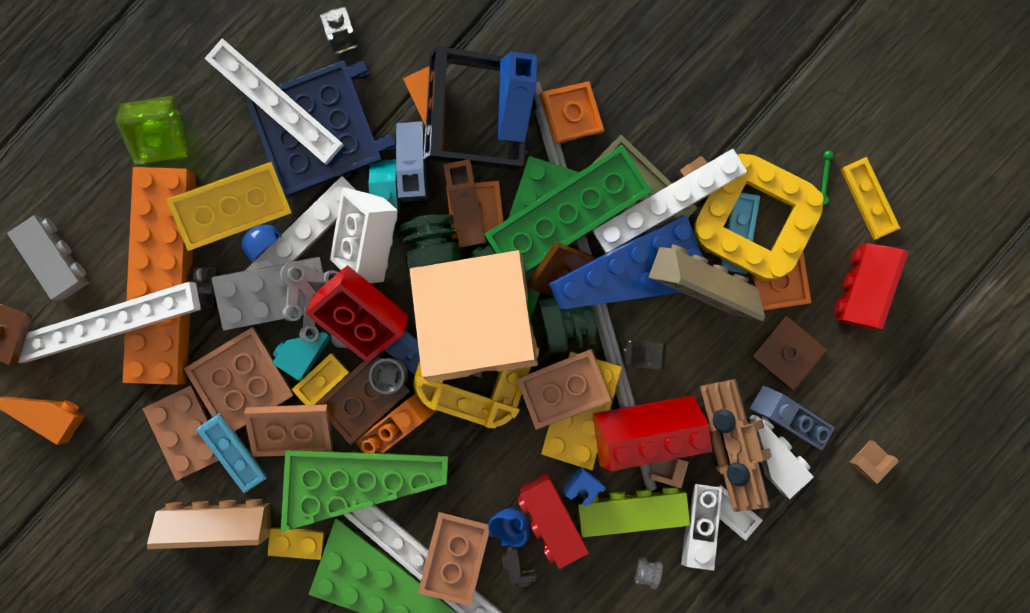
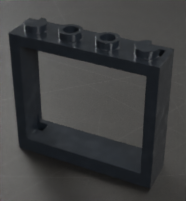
M436 46L430 52L423 159L451 163L470 159L472 165L511 170L524 166L525 155L528 154L525 142L509 141L508 159L441 151L447 63L500 71V60L505 56ZM528 123V127H527L526 137H527L528 132H529V123Z

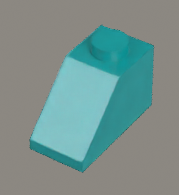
M396 159L383 160L371 164L369 194L384 198L397 209V212H401L397 188Z
M327 332L319 333L318 338L313 342H305L301 338L287 340L285 344L281 342L273 353V356L276 358L272 364L301 381L309 374L330 341L331 334Z

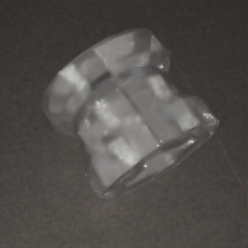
M641 557L637 564L634 583L637 585L644 583L652 589H657L662 575V563L657 561L650 563L646 558Z

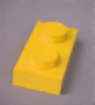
M331 353L303 378L292 391L305 405H315L351 372Z
M272 527L269 533L268 556L321 560L324 550L325 531L291 529L281 533V527Z

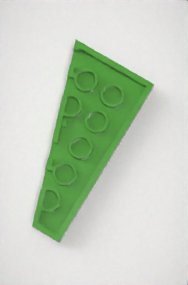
M285 450L281 533L402 496L447 484L448 456Z
M339 517L335 518L309 595L359 613H458L442 599L419 594L420 582L413 578L408 571L380 549H376L363 539L362 535L349 528Z

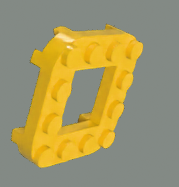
M739 154L737 156L746 168V174L708 196L694 223L695 238L700 245V249L706 254L710 252L757 276V280L765 282L777 280L787 275L797 264L822 214L823 195L811 183L757 156ZM745 184L792 206V211L771 251L723 227Z
M534 337L536 355L538 358L539 348H537L536 340ZM419 361L414 376L415 394L432 410L460 417L488 428H496L517 416L520 410L517 406L522 395L517 379L528 375L531 367L499 371L491 397L488 398L445 384L443 380L436 382L426 381L422 378L421 363Z

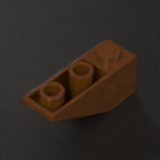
M470 159L443 164L460 248L486 243Z

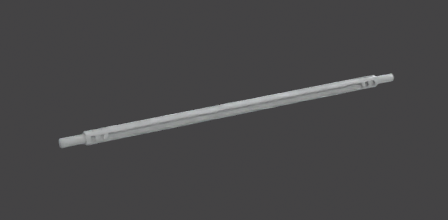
M538 81L536 82L534 101L537 108L535 114L548 159L552 164L567 168L561 144L554 145L539 94L543 91ZM587 234L573 242L574 249L592 255ZM607 304L591 305L607 362L623 367L616 389L620 408L635 406ZM651 465L640 466L646 489H657L655 480L648 478L649 473H653Z

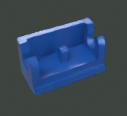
M405 330L403 336L384 351L393 358L403 362L406 368L415 375L420 361L418 339Z
M578 467L563 487L565 496L571 500L578 495V492L581 499H583V496L588 495L583 501V506L589 505L600 491L603 492L606 489L599 478L583 467Z

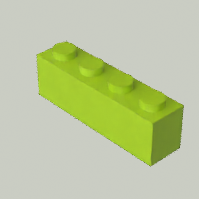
M675 486L663 487L662 492L653 493L652 489L636 490L635 495L626 496L625 492L609 493L608 498H599L597 495L587 506H583V501L588 495L583 496V500L577 501L581 536L583 538L690 526L687 494L684 490H679V487Z

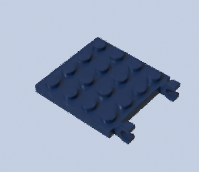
M343 60L277 86L344 144L327 165L249 97L246 98L268 160L273 164L285 197L383 161L380 153L396 149V140L392 134L375 141L353 83L354 79L371 76L364 60L350 67H347L346 62Z

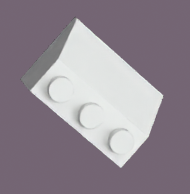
M342 188L330 260L340 270L349 265L369 283L384 282L385 272L388 268L389 251L393 242L394 226L397 221V209L382 197L350 188Z

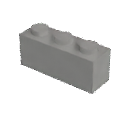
M33 215L7 234L51 300L63 301L89 284L84 277L86 272L71 257L72 251L67 243L60 240L55 233L57 228L54 223L48 218Z

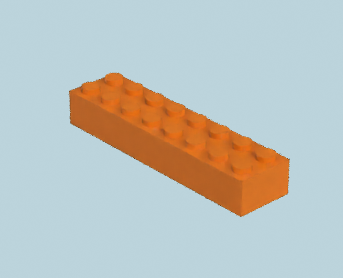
M133 167L126 301L183 283L192 282L193 249L187 250L166 201L168 198L196 189L197 174L188 169ZM190 313L125 333L123 383L175 385L187 383V374L184 368L188 366Z

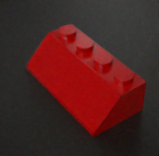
M694 396L593 413L599 465L609 471L712 452L709 424Z

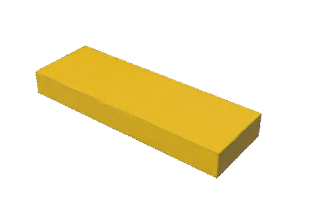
M865 157L841 168L843 177L873 240L901 229L868 158Z

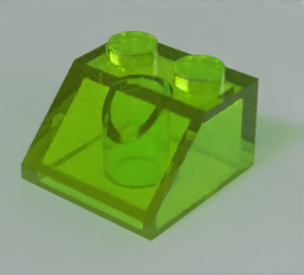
M173 95L120 104L115 122L134 165L187 157L182 117Z

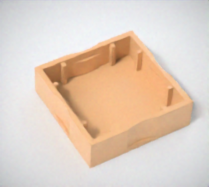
M519 250L410 268L422 378L428 382L468 377L482 371H506L538 365L533 327L529 320L527 308L528 292L524 264Z

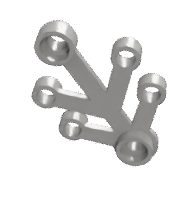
M291 261L282 267L280 273L282 282L287 286L286 307L283 309V317L287 321H297L300 319L302 311L297 306L298 293L300 291L305 297L303 328L300 330V338L305 342H313L318 338L319 332L315 327V321L305 313L313 294L317 291H314L308 282H319L325 285L329 281V275L335 276L338 272L334 270L325 273L307 271L301 262ZM293 270L298 271V279L292 277ZM290 308L296 311L294 318L289 316ZM308 329H310L313 333L310 339L306 337V331ZM331 335V341L336 347H347Z

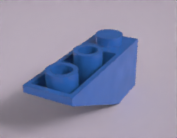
M510 52L500 60L498 140L525 142L536 86L537 55Z

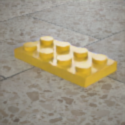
M272 162L166 199L188 251L292 213Z
M570 352L569 358L578 355V353ZM597 359V362L609 389L612 401L550 424L542 455L589 470L594 469L598 450L593 413L611 410L623 368L622 366Z

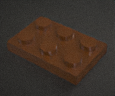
M379 354L368 363L363 361L315 404L328 406L330 423L350 445L411 392L406 385L401 390L392 394H382L372 388L369 382V372L374 363L382 359Z

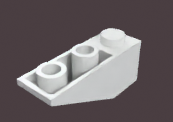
M752 415L750 417L751 422L763 420L764 428L760 429L757 433L761 450L770 448L772 454L771 458L762 461L765 476L782 495L791 499L813 478L812 474L808 471L811 467L802 457L798 456L796 458L790 452L792 446L782 436L778 438L771 431L774 429V426L764 416L759 418Z
M695 484L689 510L690 526H686L681 565L714 571L722 488Z

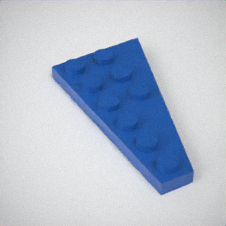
M680 215L549 283L559 308L569 309L680 293L648 277L660 247L671 248L672 245H677L687 249V255L691 257L693 255L703 257L687 215Z

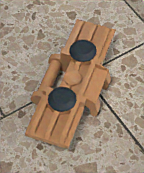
M736 379L700 386L709 419L711 442L718 464L716 471L724 475L733 512L769 508L758 462L772 457L770 448L761 450L757 436L758 431L764 428L763 420L747 422ZM720 432L723 433V437H724V441H725V445H726V450H727V452H728V456H729V460H730L729 463H728V460H727V456H726V452H725V449H724V445H723V441H722V437H721Z

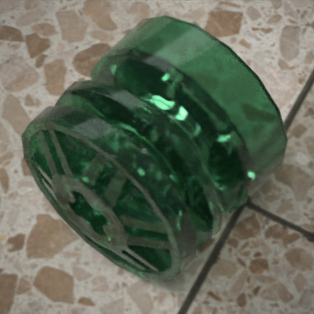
M424 215L398 226L400 234H412L402 238V244L415 245V249L404 253L408 272H410V268L462 260L459 243L446 242V238L456 234V228H443L454 223L453 215Z
M555 297L539 300L541 317L551 355L569 351V338H574L578 349L583 348L582 335L586 336L589 346L596 345L597 327L592 305L560 309Z

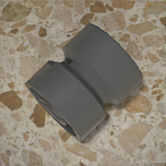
M395 358L381 359L375 362L369 372V382L372 388L382 394H392L401 390L408 380V370L405 364Z

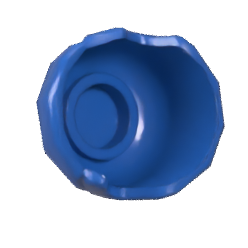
M260 224L249 229L244 235L242 249L253 263L256 258L261 256L264 250L273 245L282 235L277 227L269 224Z
M515 508L499 511L488 523L489 535L491 537H499L502 541V546H513L516 548L524 546L532 533L527 517Z

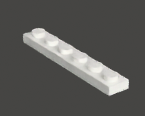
M221 39L205 57L211 65L326 165L344 146L342 142L224 39Z
M731 149L593 230V234L605 254L743 176L747 170L734 149Z
M341 176L282 234L281 238L279 237L245 271L296 261L336 222L342 188L355 189Z

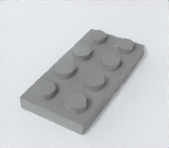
M320 257L298 261L306 267L307 271L323 272ZM286 263L212 277L223 330L285 319L283 317V309L286 307L287 286L282 282L280 273ZM297 270L292 271V277L294 279H298L299 273ZM308 282L314 291H318L324 286V283ZM299 291L297 306L301 308L302 315H304L305 297ZM290 308L289 316L295 317L296 311Z

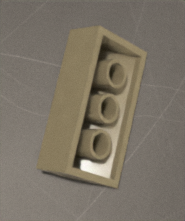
M672 245L671 248H659L648 278L728 314L764 321L765 314L758 288L748 284V278L738 274L731 276L728 274L729 269L715 264L712 267L707 264L708 259L698 255L691 257L687 255L688 250L680 246Z

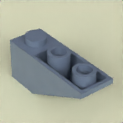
M423 121L396 123L398 198L402 202L428 200L426 159H423Z
M762 386L750 407L751 410L764 416L767 420L819 450H823L835 427L784 394L766 386Z

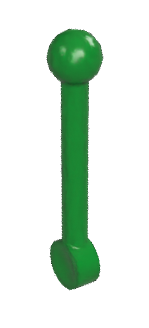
M829 150L823 154L825 159L821 189L823 205H826L829 201L826 192L830 161L834 157V153Z

